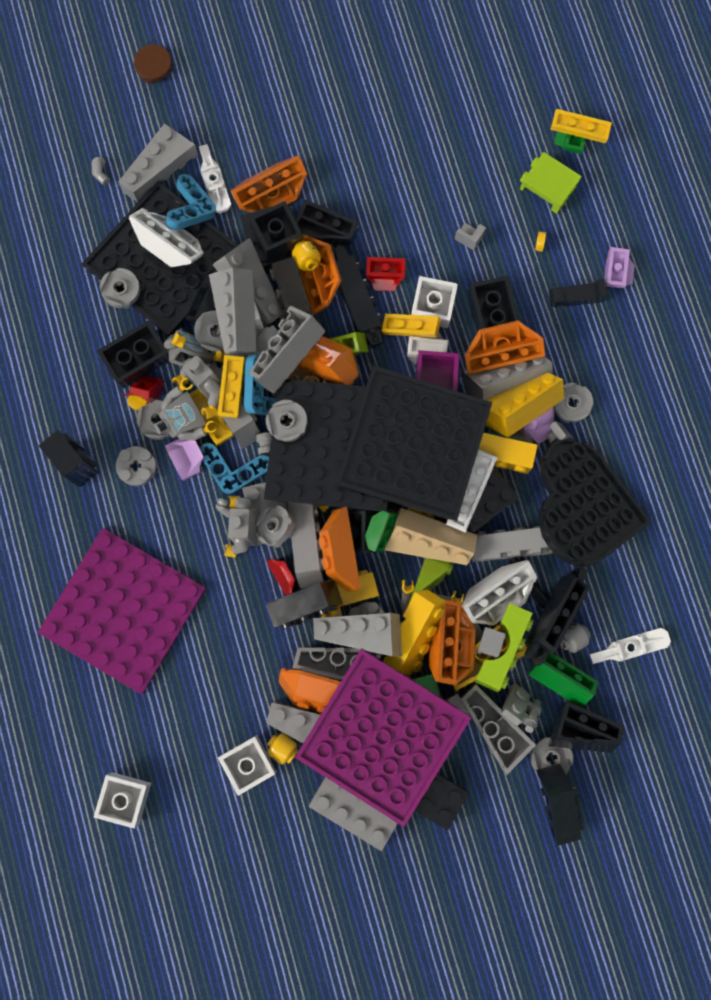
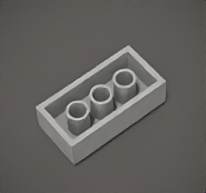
M324 777L309 803L311 809L380 851L385 847L397 825L395 821Z

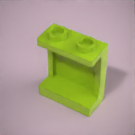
M543 152L539 158L535 157L530 165L532 167L529 172L525 171L521 177L520 182L522 184L520 190L523 191L527 188L552 204L551 211L558 214L577 187L582 176Z

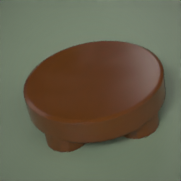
M155 44L146 45L139 49L134 57V67L137 74L148 84L161 81L172 73L170 54L162 46Z

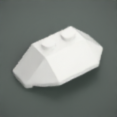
M143 208L129 216L140 244L170 267L191 264L203 256L198 239L183 228L179 230L169 228L166 225L165 216L148 212V210Z
M525 560L502 566L468 590L462 607L472 623L495 625L502 620L509 603L518 607L526 603L533 583L537 579L530 562Z

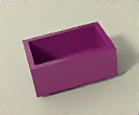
M419 350L416 359L415 378L457 391L459 353Z

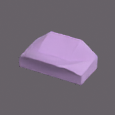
M615 247L609 249L604 275L606 286L625 288L627 285L633 284L635 265L629 258V249Z
M554 406L521 428L520 433L524 437H531L537 444L545 441L546 437L553 432L549 426L554 422Z
M178 439L165 445L182 481L201 473L200 465L204 457L196 440Z

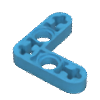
M188 174L179 175L176 187L190 205L170 210L167 213L166 225L174 230L210 220L216 212V205L195 179ZM192 195H197L200 199L194 198ZM187 213H193L195 217H191Z
M260 354L249 355L245 363L244 408L249 414L267 416V413L276 403V398L264 396V387L249 374ZM254 380H255V382H256V387H255V389H254V386H253Z
M206 443L200 447L205 465L220 489L227 495L237 493L242 487L248 486L267 474V468L263 469L260 467L257 469L259 474L255 475L254 470L250 466L254 465L257 468L260 466L259 461L263 460V462L269 460L268 456L260 455L231 472L213 444ZM207 448L209 450H214L211 452L213 457L215 458L213 462L211 461L208 455L204 456V454H206L205 450ZM222 464L224 472L222 474H215V465ZM244 470L251 471L252 476L249 480L241 478V473ZM237 475L238 480L242 484L238 485V483L236 482L232 485V490H229L228 488L224 489V487H226L227 481H229L230 483L236 481L234 476Z

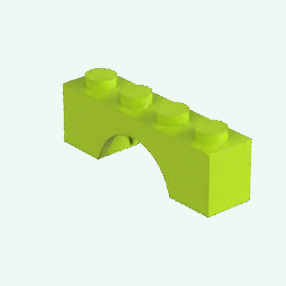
M511 603L508 604L499 624L508 638L507 651L498 659L484 660L475 680L476 683L496 692H499L501 688H506L509 677L506 675L509 669L513 670L518 658L514 656L517 649L521 651L526 639L522 637L525 630L529 632L534 620L530 618L533 613Z

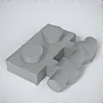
M514 683L509 688L501 714L516 726L523 723L526 726L525 730L528 733H532L534 728L537 727V717L542 711L541 701L535 699L532 703L529 701L531 695Z

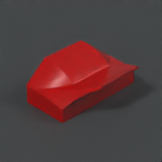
M367 257L366 278L370 280L375 291L396 290L398 284L405 279V258Z
M146 375L130 386V391L123 396H138L152 403L159 398L164 387V380Z
M275 559L267 561L285 596L295 593L297 582L285 561H277Z

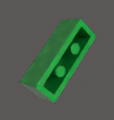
M549 653L544 663L540 666L533 663L529 676L582 708L595 695L599 683L554 653Z

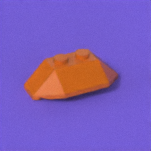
M297 155L244 180L233 188L231 193L239 209L247 212L272 207L284 201L288 205L298 199L307 172L300 156Z
M303 235V241L314 243L321 255V261L314 270L302 271L298 268L312 315H316L329 306L342 279L331 245Z
M519 320L480 329L464 355L467 374L470 375L545 357L544 340L542 336Z
M323 336L296 366L300 370L333 384L353 385L359 377L352 348Z
M347 507L334 510L321 529L319 545L322 548V564L326 574L346 591L361 589L348 510Z
M445 600L444 614L439 619L436 626L437 631L430 641L429 668L436 682L457 685L474 670L476 629L464 611L462 603Z
M281 668L279 683L293 705L303 710L317 711L319 714H322L341 682L301 670H287Z

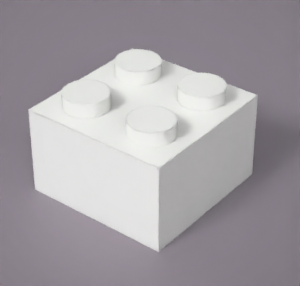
M419 276L411 315L439 316L441 318L440 327L448 328L458 284Z
M257 735L218 757L238 796L275 775L277 772Z
M113 772L107 774L94 818L135 829L140 825L151 783Z

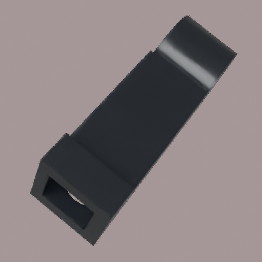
M605 279L575 286L556 287L548 291L551 307L601 303L608 296Z

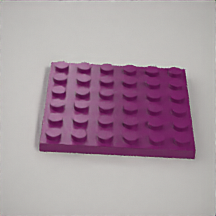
M102 528L37 633L136 692L143 694L206 588Z
M361 649L295 758L405 827L469 723L471 716L368 651Z

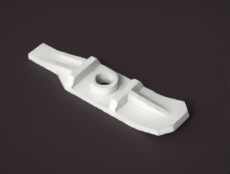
M208 144L199 146L203 160L201 172L209 198L216 205V213L226 212L231 208V202L219 164L212 159ZM216 176L217 178L216 180L211 181L210 177Z
M658 628L614 641L606 650L592 653L590 657L593 664L609 659L620 662L668 648L671 640L668 631ZM629 644L634 645V650L632 652H630L627 649V646Z

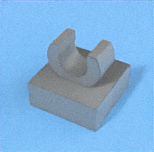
M556 421L549 426L553 432L546 437L551 444L558 440L573 438L564 425Z

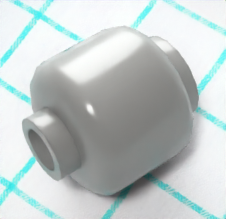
M572 623L560 646L571 653L578 652L589 644V630L583 624Z

